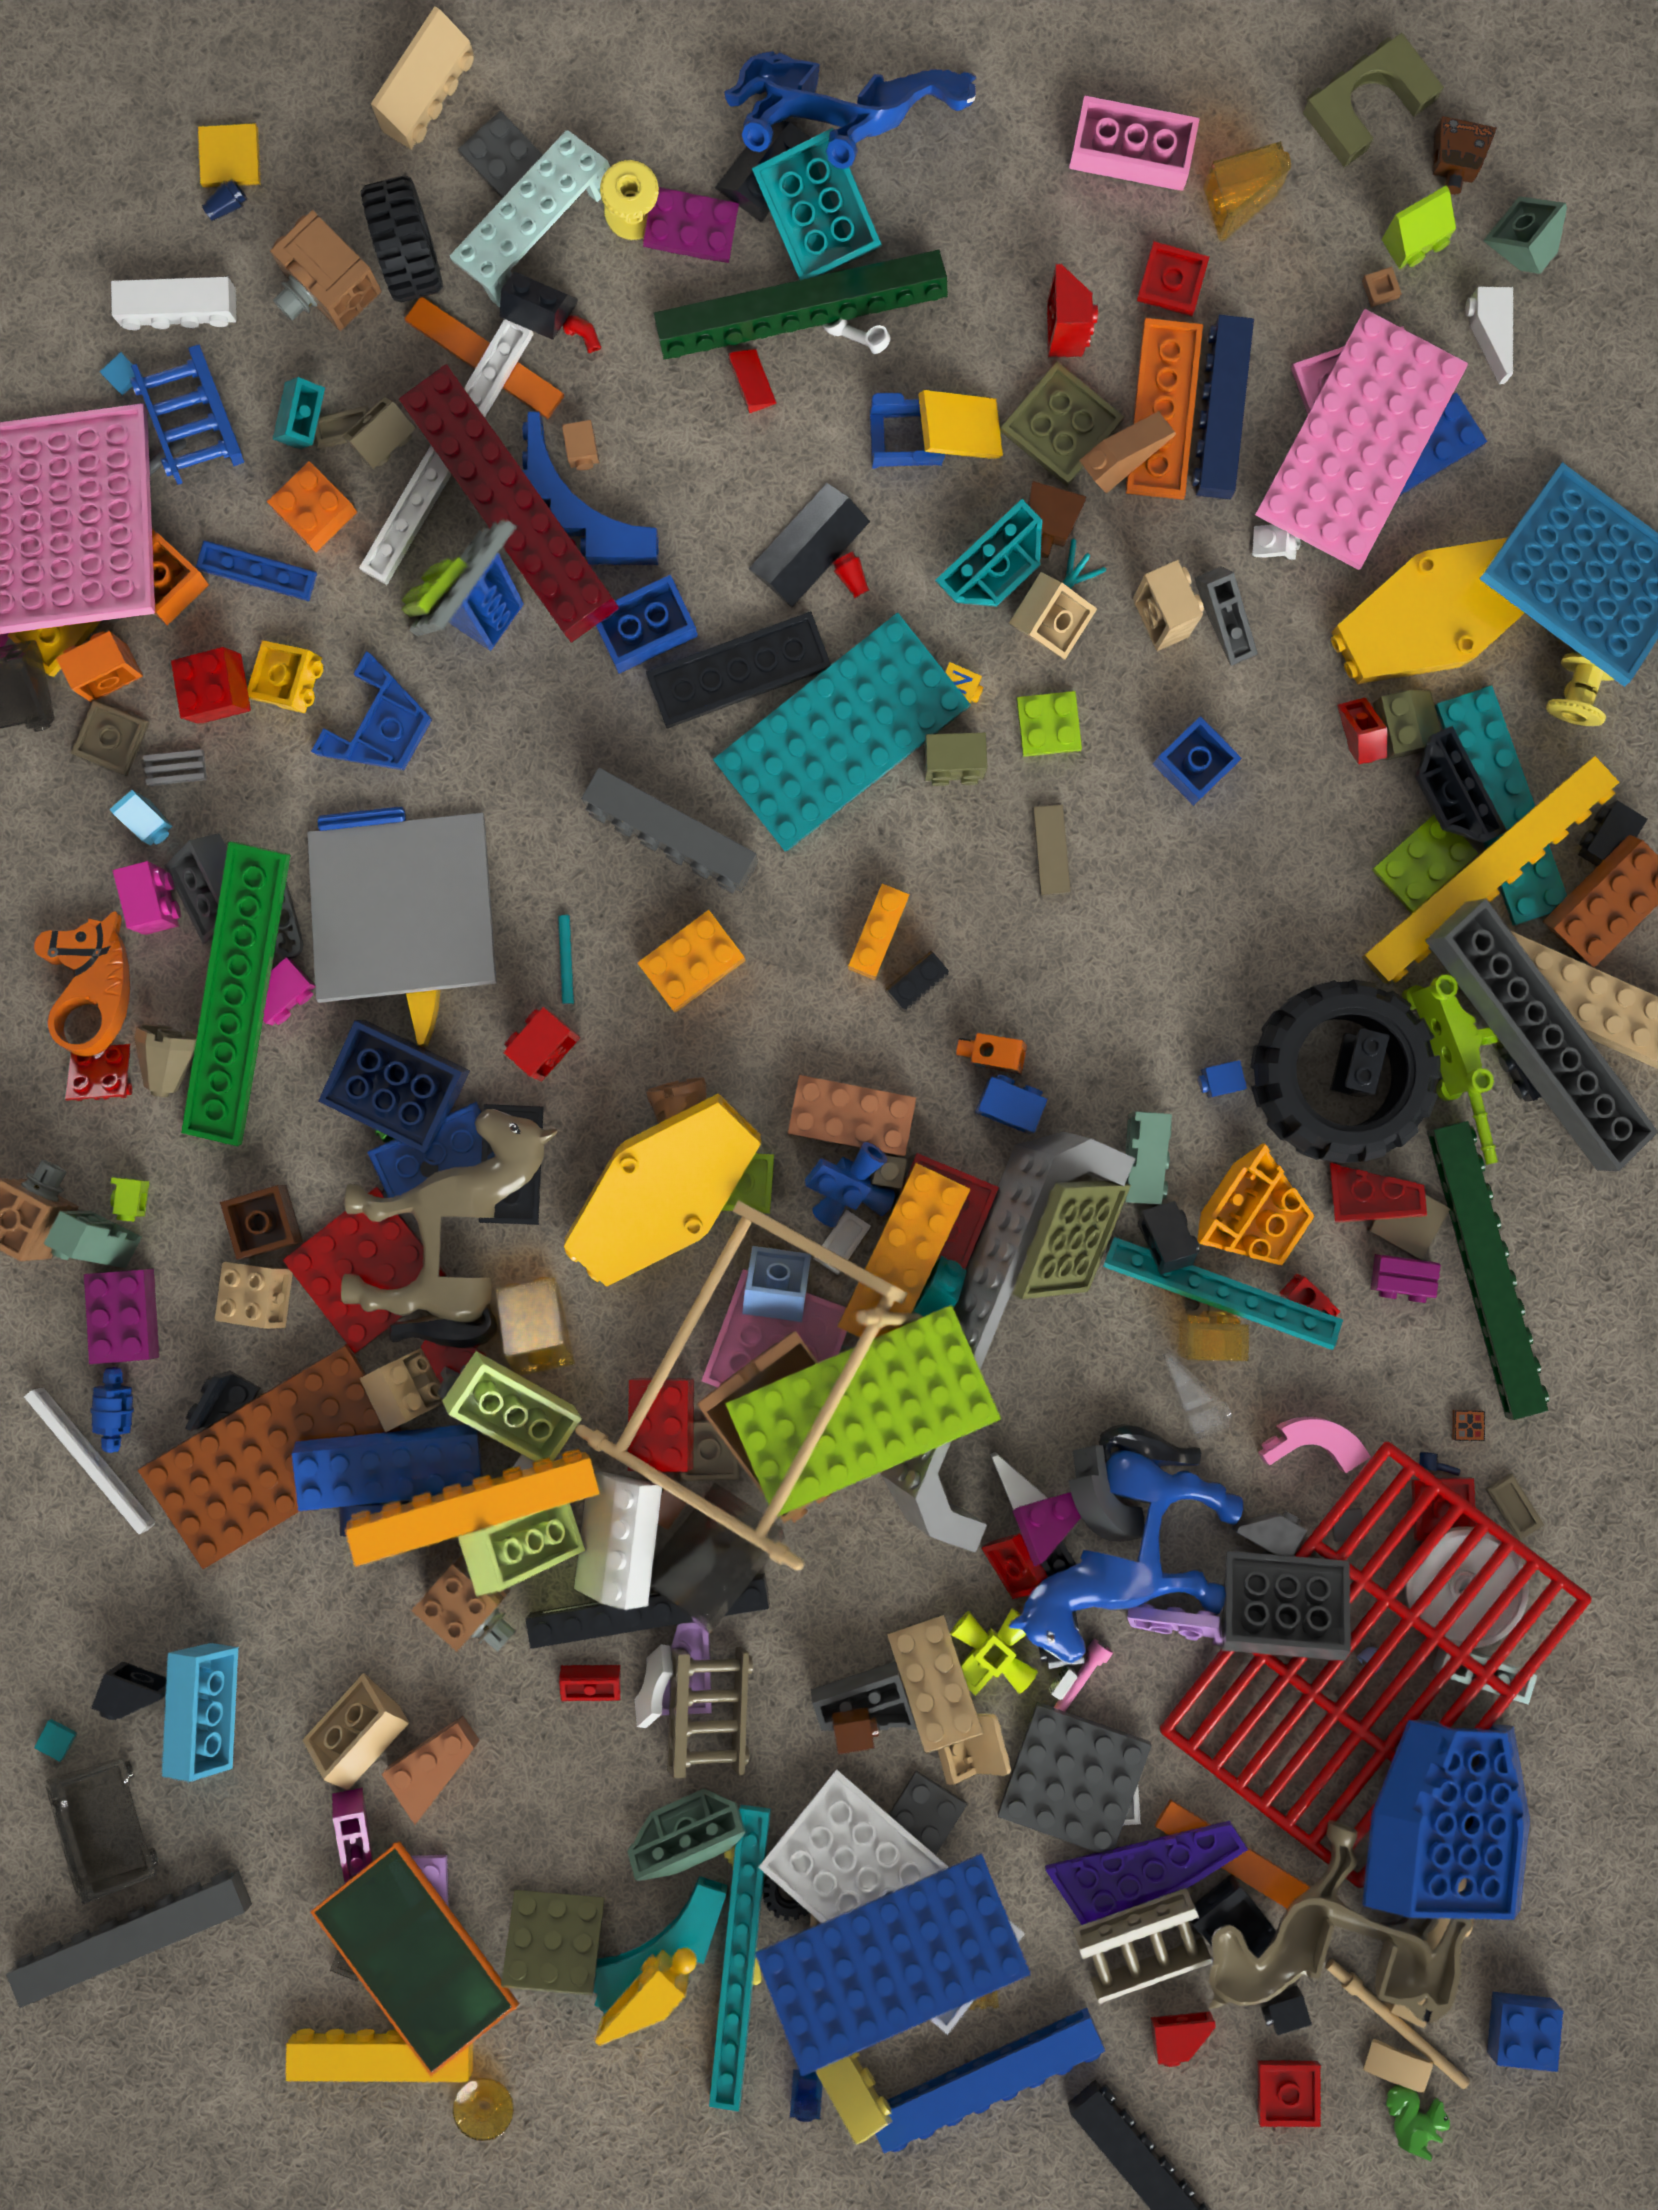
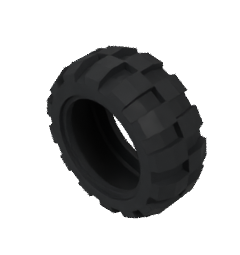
M1355 979L1344 982L1333 980L1318 984L1287 999V1002L1274 1011L1261 1028L1263 1033L1258 1045L1253 1047L1250 1068L1254 1069L1255 1085L1251 1086L1256 1106L1262 1108L1268 1119L1267 1126L1280 1140H1286L1296 1147V1152L1315 1160L1321 1159L1334 1163L1365 1162L1383 1157L1394 1148L1405 1145L1418 1133V1125L1423 1118L1430 1117L1438 1097L1433 1091L1435 1080L1441 1078L1440 1055L1434 1056L1430 1040L1435 1037L1425 1019H1418L1410 1010L1411 1003L1396 992H1386L1377 988L1376 983ZM1326 1020H1347L1357 1023L1368 1030L1390 1035L1386 1049L1392 1074L1388 1095L1374 1115L1355 1126L1337 1124L1319 1115L1307 1103L1298 1084L1297 1059L1301 1046L1310 1032Z

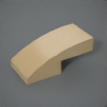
M1373 2039L1363 2070L1397 2085L1424 2093L1434 2062L1410 2051H1401Z

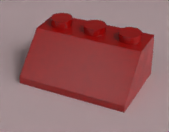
M1056 264L1047 298L1048 357H1083L1085 348L1090 347L1091 335L1094 334V324H1097L1098 305L1093 304L1092 292L1065 266Z

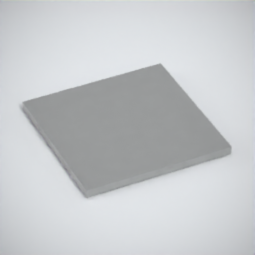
M483 813L307 832L315 990L318 1003L497 983L486 827Z

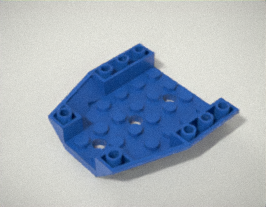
M1408 1720L1372 1811L1362 1905L1409 1918L1509 1920L1516 1918L1522 1904L1530 1815L1514 1726L1493 1724L1490 1730L1448 1728L1435 1721ZM1478 1754L1479 1763L1472 1769L1471 1760ZM1472 1816L1473 1824L1465 1831V1821L1468 1817ZM1466 1878V1887L1461 1892H1458L1460 1881Z

